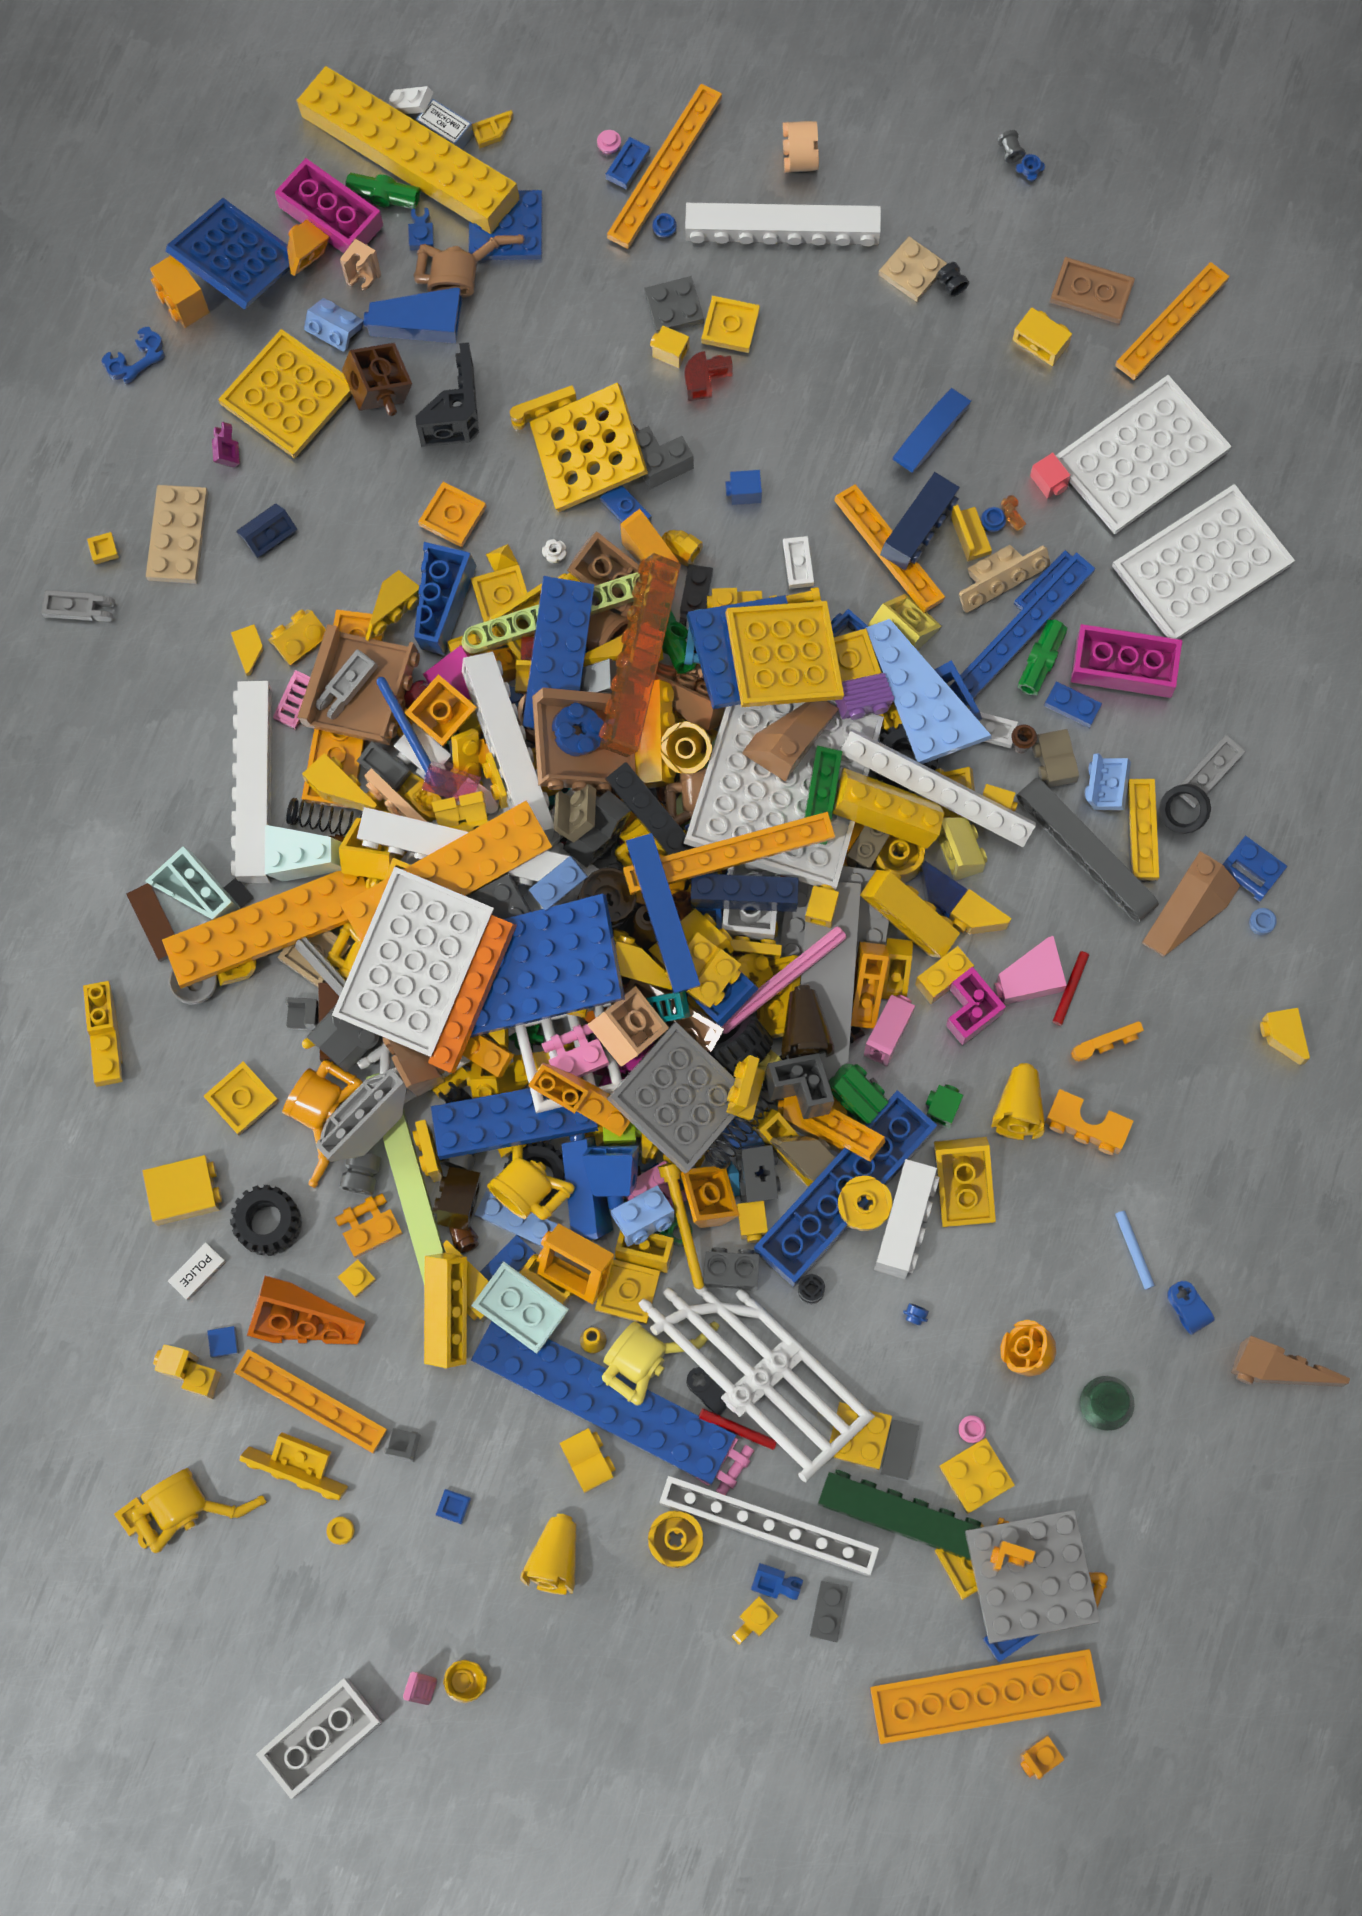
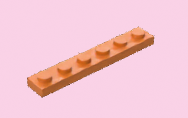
M490 916L433 1055L428 1061L429 1064L455 1074L517 925L496 916Z

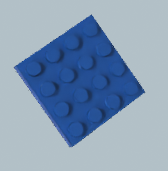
M225 198L219 200L168 243L165 252L244 310L290 270L287 244Z
M786 595L688 612L687 620L712 709L741 704L725 614L727 608L788 604Z

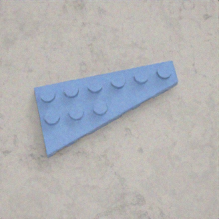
M890 619L866 627L882 673L886 674L887 682H889L895 707L917 762L924 764L992 739L991 734Z

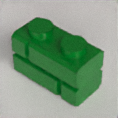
M844 1064L828 1081L832 1095L859 1123L869 1124L878 1115V1112L888 1104V1100L883 1096L885 1091L877 1083H871L866 1078L867 1072L860 1065Z

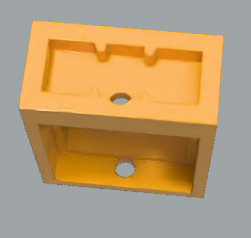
M558 1223L552 1232H546L541 1241V1245L544 1247L537 1258L539 1262L537 1274L593 1304L606 1287L615 1254ZM555 1251L590 1270V1275L554 1256Z

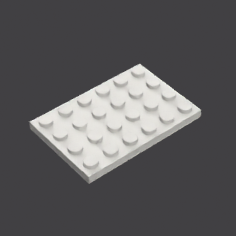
M1167 375L1055 456L1069 472V482L1110 530L1116 534L1228 453L1232 446L1172 378Z
M1234 484L1114 561L1112 567L1167 638L1180 639L1292 566L1295 560Z
M394 867L332 1016L432 1057L494 908Z

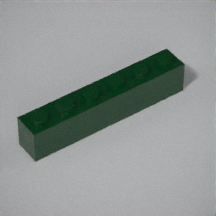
M836 1469L835 1473H828L818 1506L935 1549H943L944 1552L960 1558L965 1557V1560L971 1561L965 1531L982 1528V1522L966 1517L965 1521L954 1517L955 1512L941 1507L939 1511L928 1508V1502L914 1498L913 1502L902 1498L903 1493L889 1488L887 1492L876 1489V1483L861 1479L860 1483L850 1479L851 1474Z

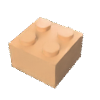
M636 986L624 994L625 1000L614 1002L588 1024L620 1067L640 1054L669 1029Z

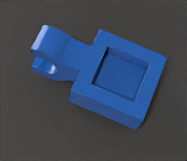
M759 1563L751 1590L777 1599L780 1593L790 1599L797 1600L803 1580L794 1576L784 1578L785 1571Z

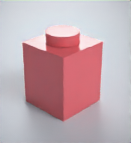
M1051 453L1032 466L1030 477L1048 499L1054 494L1056 496L1062 494L1068 488L1070 474L1055 454Z

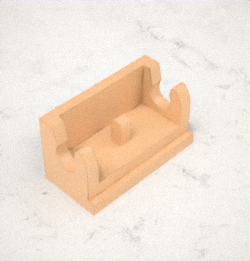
M355 239L340 258L346 283L353 286L359 278H365L366 281L362 284L361 288L366 290L376 278L379 279L381 271L376 250Z

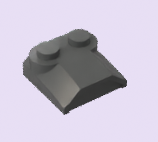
M334 1006L310 1032L307 1038L347 1072L368 1049L377 1044L380 1035L332 1016L335 1009Z

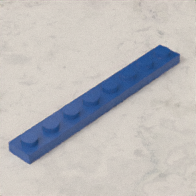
M1077 552L962 672L960 676L973 700L1094 573L1096 568ZM954 681L949 687L967 707L968 704Z

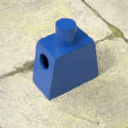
M639 1146L588 1147L582 1155L592 1194L596 1197L607 1196L608 1208L611 1210L624 1203L623 1196H630L636 1188Z

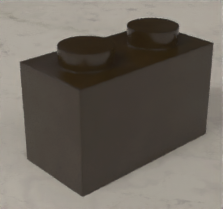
M449 1166L447 1176H442L439 1192H442L441 1197H436L433 1206V1213L437 1214V1225L469 1230L480 1191L481 1172Z

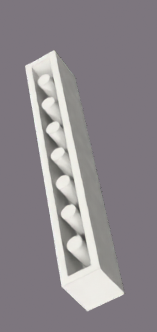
M686 203L685 238L686 241L693 243L716 242L719 244L727 242L750 244L757 242L768 245L776 243H789L791 245L812 243L818 246L824 244H837L840 246H847L849 244H861L863 246L879 245L881 206Z
M493 652L463 658L462 674L472 703L477 707L475 711L483 735L504 785L509 810L527 800L547 838L551 841L555 831L554 814L549 812L547 793L542 792L541 786H538L537 769L535 770L532 764L534 762L533 753L530 747H526L525 730L522 725L519 726L517 707L515 704H511L509 698L511 696L509 684L503 681L501 662L499 660L496 661Z
M268 681L238 682V689L233 692L234 705L237 706V714L233 715L234 730H237V738H233V753L237 754V762L232 764L233 778H236V787H232V800L236 802V811H232V825L236 827V836L231 838L232 851H235V860L231 861V873L242 884L270 883V876L265 874V825L271 826L272 688Z
M364 807L357 839L363 841L362 846L378 849V845L389 847L388 852L403 855L404 851L414 853L413 858L421 860L469 832ZM545 851L509 873L512 877L517 878V883L532 886L533 882L541 880L570 856Z
M671 1476L667 1478L659 1502L660 1505L685 1512L694 1517L868 1577L871 1575L879 1548Z

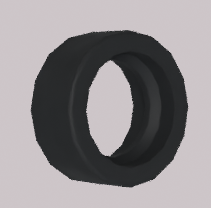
M1177 785L1167 791L1161 799L1159 807L1161 820L1173 832L1180 834L1195 832L1203 827L1210 817V799L1205 791L1196 785ZM1179 794H1190L1200 804V814L1192 823H1179L1171 815V802Z

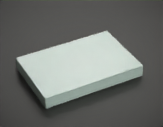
M505 1262L501 1264L471 1305L536 1354L539 1353L569 1311L567 1307Z

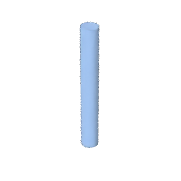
M1125 1211L1118 1212L1115 1216L1144 1289L1152 1288L1155 1286L1127 1214Z

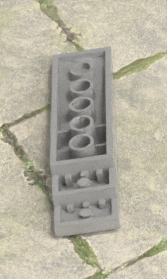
M838 882L836 891L839 892V899L831 928L805 922L803 953L837 926L846 934V939L801 974V985H809L810 989H814L817 992L835 1046V1053L826 1057L825 1053L820 1054L828 1081L842 1065L848 1064L861 883ZM808 884L807 907L813 885Z

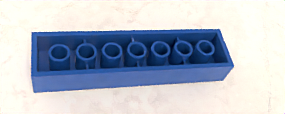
M898 1090L890 1097L888 1104L878 1112L873 1121L865 1125L885 1136L884 1145L871 1162L844 1148L754 1246V1252L759 1254V1257L791 1286L794 1287L849 1227L838 1211V1197L846 1183L858 1176H871L886 1186L902 1169L905 1159L910 1160L936 1131L937 1124ZM866 1196L861 1197V1202L857 1203V1205L865 1209L872 1200L869 1201L866 1199Z

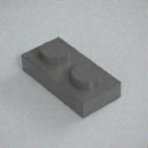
M821 1580L810 1631L811 1637L837 1642L848 1586Z

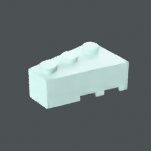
M265 825V874L284 882L341 871L339 847L342 842L328 836Z
M185 847L179 849L145 880V882L212 920L241 908L200 860Z

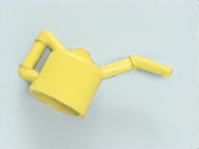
M634 1321L623 1331L606 1354L603 1362L609 1367L602 1375V1380L607 1386L612 1387L627 1398L628 1402H632L637 1406L641 1405L644 1402L649 1380L655 1375L659 1377L665 1369L662 1366L664 1355L685 1351L676 1342L663 1343L645 1330L642 1325ZM713 1321L709 1325L717 1332L719 1324ZM701 1333L695 1340L690 1339L689 1341L699 1350L708 1341V1338ZM617 1373H621L637 1384L636 1390H633L616 1377Z

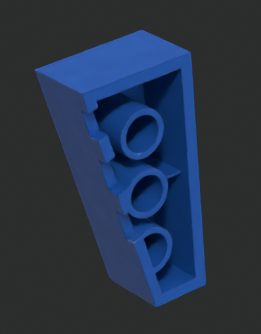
M424 542V558L421 565L422 578L421 585H419L418 594L420 597L419 606H417L414 638L422 650L444 655L448 646L447 641L451 638L477 565L470 552Z

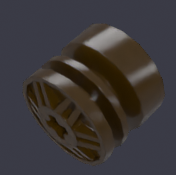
M601 868L592 872L586 878L579 891L577 900L599 894L606 895L612 930L613 928L618 929L627 921L637 899L636 894L630 895L624 872L614 868Z

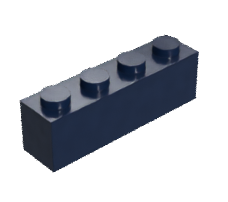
M934 472L885 541L880 555L903 570H906L910 563L915 565L922 554L921 547L923 545L927 547L935 534L932 531L935 527L941 528L947 518L945 515L946 511H952L953 506H956L959 498L956 495L960 487Z
M723 874L701 875L692 878L691 908L797 912L799 878Z

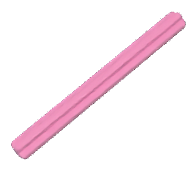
M838 926L763 984L722 1026L725 1028L723 1034L729 1033L846 939L844 931Z

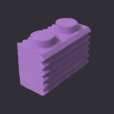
M879 673L842 681L844 697L842 700H835L843 720L846 718L857 720L864 717L865 714L874 712L875 715H880L887 712L894 701V696L892 695L889 682H887L886 674Z

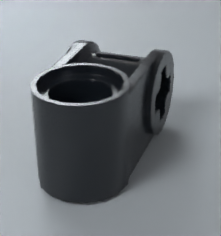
M701 1367L693 1368L687 1375V1387L713 1413L721 1416L728 1408L721 1399L726 1392ZM704 1375L703 1382L705 1385L693 1386L694 1379L692 1376Z

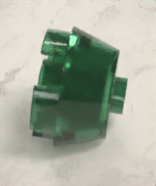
M1100 1376L1091 1380L1084 1387L1080 1397V1408L1084 1418L1092 1426L1100 1430H1116L1124 1426L1132 1417L1134 1397L1130 1388L1122 1380L1112 1376Z

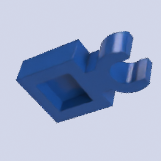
M415 208L411 210L414 224H408L410 251L419 250L422 244L434 247L433 223H428L430 220L428 208H425V214L422 217L416 216Z

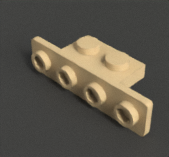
M1008 545L967 568L969 576L976 583L959 592L963 610L968 613L1047 569L1051 565L1047 548L1041 546L1022 556L1011 545Z

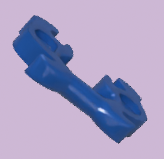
M150 327L138 330L139 338L143 339L141 341L136 339V345L141 352L147 351L145 357L134 365L126 366L128 364L127 360L121 352H118V358L113 359L111 352L106 353L101 362L106 367L109 377L113 380L123 379L125 384H129L149 365L163 360L165 354L161 350L163 341L160 335L151 331Z

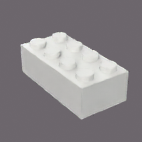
M748 864L728 868V875L780 877L779 874ZM724 909L722 928L729 933L732 939L735 936L749 937L750 941L760 942L761 939L774 940L777 911Z
M905 1159L876 1261L875 1271L905 1279L908 1273L913 1274L919 1255L914 1253L915 1247L920 1248L926 1229L921 1227L922 1221L927 1222L933 1202L928 1201L929 1196L934 1197L940 1178L935 1176L937 1168Z
M343 1678L256 1755L287 1795L294 1799L382 1724L383 1721L348 1678Z

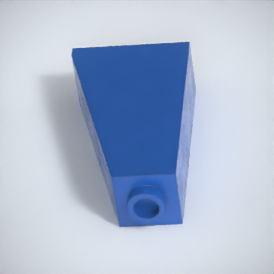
M450 288L370 302L369 311L364 313V327L368 328L369 336L457 344L462 307L461 289Z
M585 1133L569 1136V1141L561 1144L565 1181L572 1183L575 1187L574 1192L567 1199L570 1228L573 1232L588 1240L598 1239L611 1232L613 1225L607 1196L596 1197L592 1194L582 1155L588 1147H597L595 1136L585 1137Z

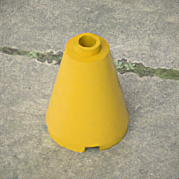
M676 723L667 729L661 739L662 759L675 772L684 774L695 773L704 768L710 760L712 754L711 738L705 729L696 723Z
M1021 1063L1011 1071L991 1123L992 1128L995 1126L996 1132L999 1135L1024 1140V1135H1032V1139H1037L1043 1136L1045 1132L1039 1072L1031 1064Z
M557 1514L556 1517L549 1519L521 1572L520 1581L528 1586L530 1581L537 1584V1590L552 1594L566 1595L567 1590L570 1594H573L575 1588L576 1523L572 1521V1517L565 1514Z

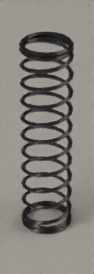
M292 798L289 802L286 813L287 824L293 826L299 821L300 826L304 828L309 823L311 830L316 829L319 824L321 832L326 831L329 826L331 834H335L339 829L341 836H345L351 828L354 811H351L348 827L345 833L342 834L343 808L340 811L338 825L334 832H332L333 806L330 809L328 823L324 830H322L321 818L324 804L321 805L319 819L312 828L311 816L314 802L310 805L309 817L304 825L301 823L304 799L300 803L297 819L298 799Z
M762 1083L763 1088H761V1090L769 1094L768 1090ZM759 1094L758 1099L763 1101L768 1109L764 1110L756 1105V1109L762 1113V1117L753 1116L757 1124L753 1125L743 1118L734 1117L732 1120L735 1126L727 1125L730 1134L721 1132L720 1135L724 1141L717 1140L716 1138L714 1142L717 1147L710 1146L705 1151L704 1155L708 1162L720 1169L728 1168L731 1164L729 1157L737 1156L735 1149H742L741 1142L748 1141L746 1134H753L752 1127L759 1126L758 1119L765 1118L763 1112H769V1104L774 1105L776 1100L774 1102L766 1101ZM735 1120L745 1123L751 1129V1132L744 1131ZM729 1127L740 1131L746 1139L742 1140L735 1136ZM724 1135L735 1139L740 1147L738 1148L730 1144ZM718 1142L731 1148L734 1155L726 1153L719 1146ZM710 1150L712 1156L722 1164H719L718 1162L714 1161L707 1151ZM713 1151L722 1156L726 1163L717 1158Z

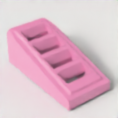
M295 670L274 713V720L296 730L300 723L297 716L303 699L294 696V693L305 695L306 689L300 687L299 684L307 687L310 680L309 676ZM291 701L299 705V708L288 705V703ZM284 710L295 714L294 719L283 714Z
M419 1672L410 1673L403 1700L429 1705L437 1679Z

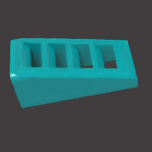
M686 991L646 998L652 1007V1002H656L658 1015L664 1022L691 1016ZM673 998L677 1014H673L671 999ZM663 1000H665L668 1013L667 1016H664L662 1006Z

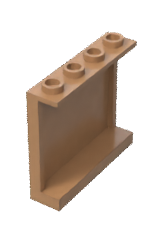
M327 624L297 718L304 727L390 745L391 739L397 734L398 723L376 681L379 677H384L387 680L404 711L405 692L411 689L413 683L412 673L414 667L416 668L420 661V653L415 644L410 642L407 647L375 639L367 641L365 637L342 633L337 626ZM356 649H359L378 665V668L351 701L344 706L341 714L332 720L327 716V712L337 698L333 696L332 702L322 711L316 708V701Z
M542 688L532 696L538 786H548L550 790L572 788V791L576 792L589 784L596 789V793L604 794L607 791H614L605 778L623 763L627 762L636 773L631 711L638 707V696ZM573 703H579L590 708L605 723L603 740L600 746L591 754L580 755L579 757L571 756L562 751L555 742V731L552 732L554 717L563 708ZM573 725V727L576 729V735H579L581 733L583 734L582 729L579 726Z

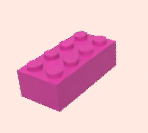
M307 158L300 163L275 191L279 208L300 223L306 219L328 235V243L343 254L355 239L367 245L384 226L380 210Z
M1081 624L1077 634L1070 682L1172 698L1177 684L1182 640Z

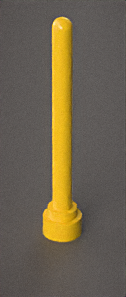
M673 1162L658 1166L660 1177L664 1178V1182L668 1183L693 1285L696 1289H702L704 1281L678 1182L681 1170Z

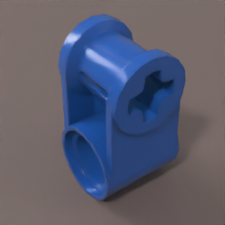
M1180 1281L1169 1288L1167 1298L1177 1313L1180 1322L1190 1335L1215 1321L1211 1310L1191 1283ZM1179 1290L1186 1291L1187 1294L1184 1298H1177L1176 1294L1179 1293Z

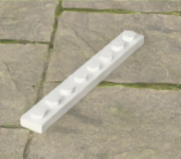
M851 729L840 751H843L842 755L1021 847H1024L1036 826V822L854 729Z

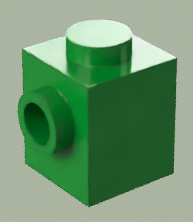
M945 1084V1086L939 1085L937 1091L931 1090L925 1105L930 1107L926 1116L934 1123L950 1129L964 1095L960 1094V1090L948 1084Z

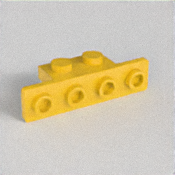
M283 1432L278 1435L272 1455L253 1447H248L239 1459L252 1469L264 1470L271 1473L277 1479L289 1480L296 1483L302 1489L314 1490L330 1500H340L348 1489L347 1485L324 1476L331 1456L330 1451Z

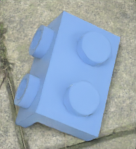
M322 298L307 310L304 330L344 352L348 348L349 339L363 328L364 320L352 312L337 306L332 301Z
M1093 754V761L1089 764L1090 783L1086 787L1085 797L1095 810H1125L1131 761L1128 758H1103L1100 754Z
M658 1185L611 1210V1216L625 1236L627 1246H631L634 1243L636 1245L641 1244L649 1235L656 1231L662 1232L668 1229L672 1222H674V1210Z

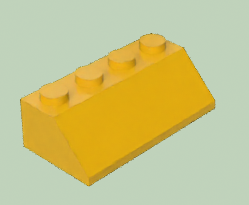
M842 769L832 814L927 849L938 838L944 812L939 804L852 770Z

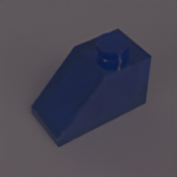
M924 861L920 874L925 900L937 908L936 912L940 916L950 918L951 912L968 889L927 861Z

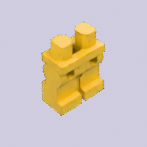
M482 791L459 796L460 805H458L457 798L455 797L432 802L438 825L471 832L489 821L484 792Z

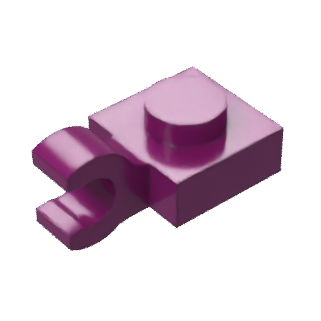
M222 422V428H214L215 438L212 439L213 462L235 468L240 464L238 441L232 440V425Z

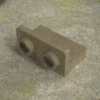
M588 784L580 791H576L572 797H569L562 791L557 792L555 795L554 830L573 843L595 826L596 789Z
M864 826L847 855V866L857 867L860 864L870 869L890 835Z

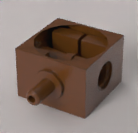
M395 342L349 350L342 372L359 411L385 407L389 416L396 415L395 405L405 402L412 386V381Z

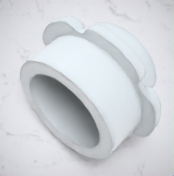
M551 539L542 548V554L546 557L547 561L559 563L566 557V545L562 541Z

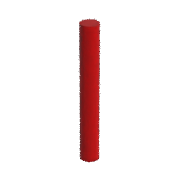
M1084 951L1079 952L1052 1022L1056 1025L1062 1026L1086 966L1089 954Z
M704 1408L700 1411L699 1419L715 1424L738 1436L771 1450H774L777 1444L773 1438Z

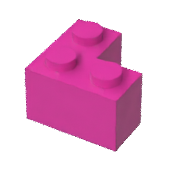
M973 966L951 984L950 991L963 1007L948 1018L946 1027L963 1046L1002 1016L1006 1006Z

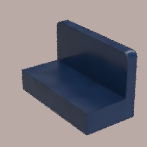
M275 503L236 532L244 539L254 556L258 558L298 529L286 510Z

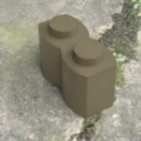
M1063 729L1038 734L1037 741L1032 746L1034 757L1039 758L1041 766L1038 767L1040 780L1045 781L1049 788L1077 782L1079 772L1068 730Z

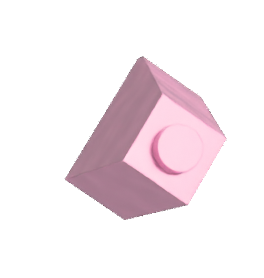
M1054 936L1046 938L998 975L997 983H994V991L998 998H1001L1004 1005L1064 992L1067 985Z
M894 995L890 996L866 1043L863 1056L886 1067L888 1066L915 1009V1005L911 1004L912 1001L902 995L897 997Z

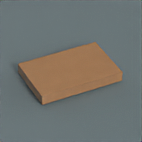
M1065 257L1050 298V303L1120 324L1135 278Z

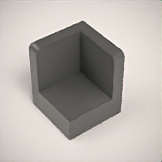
M286 997L285 1003L288 1006L287 1028L313 1030L319 1024L318 1000Z
M393 1428L389 1446L385 1448L384 1454L414 1462L420 1434Z

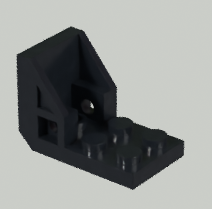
M469 342L459 343L460 353H456L459 389L443 390L415 416L421 447L471 442L479 433L474 366ZM455 402H461V403H462L461 406H454V407H453V404H454Z

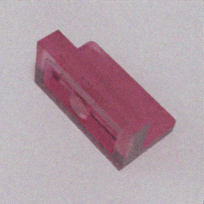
M432 761L429 764L422 789L447 798L455 797L459 801V796L477 791L481 777Z

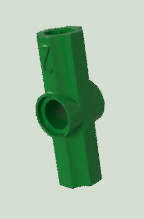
M350 172L345 181L346 187L360 197L369 199L371 203L379 207L385 208L392 204L416 209L420 201V187L397 183L387 175L380 174L374 178Z
M660 603L652 607L649 613L660 635L659 640L663 653L669 655L677 674H685L693 670L697 665L696 663H692V665L684 664L686 638L688 635L687 628L676 621L668 603Z
M1057 620L1047 621L1038 643L1035 642L1030 652L1027 666L1019 680L1018 688L1028 695H1038L1047 673L1051 672L1059 654L1058 650L1067 634L1068 628L1062 622Z

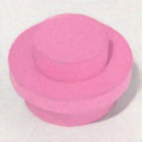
M605 130L599 134L597 145L602 152L613 154L621 146V137L616 131Z
M967 1416L959 1424V1435L965 1442L977 1443L985 1436V1423L977 1416Z

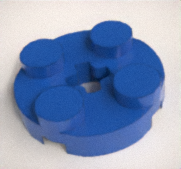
M573 703L563 708L553 719L552 732L555 731V742L562 751L571 756L579 757L580 755L591 754L600 746L603 740L604 721L593 710L584 705ZM573 725L579 726L582 729L583 734L581 733L579 735H576V729L573 727Z

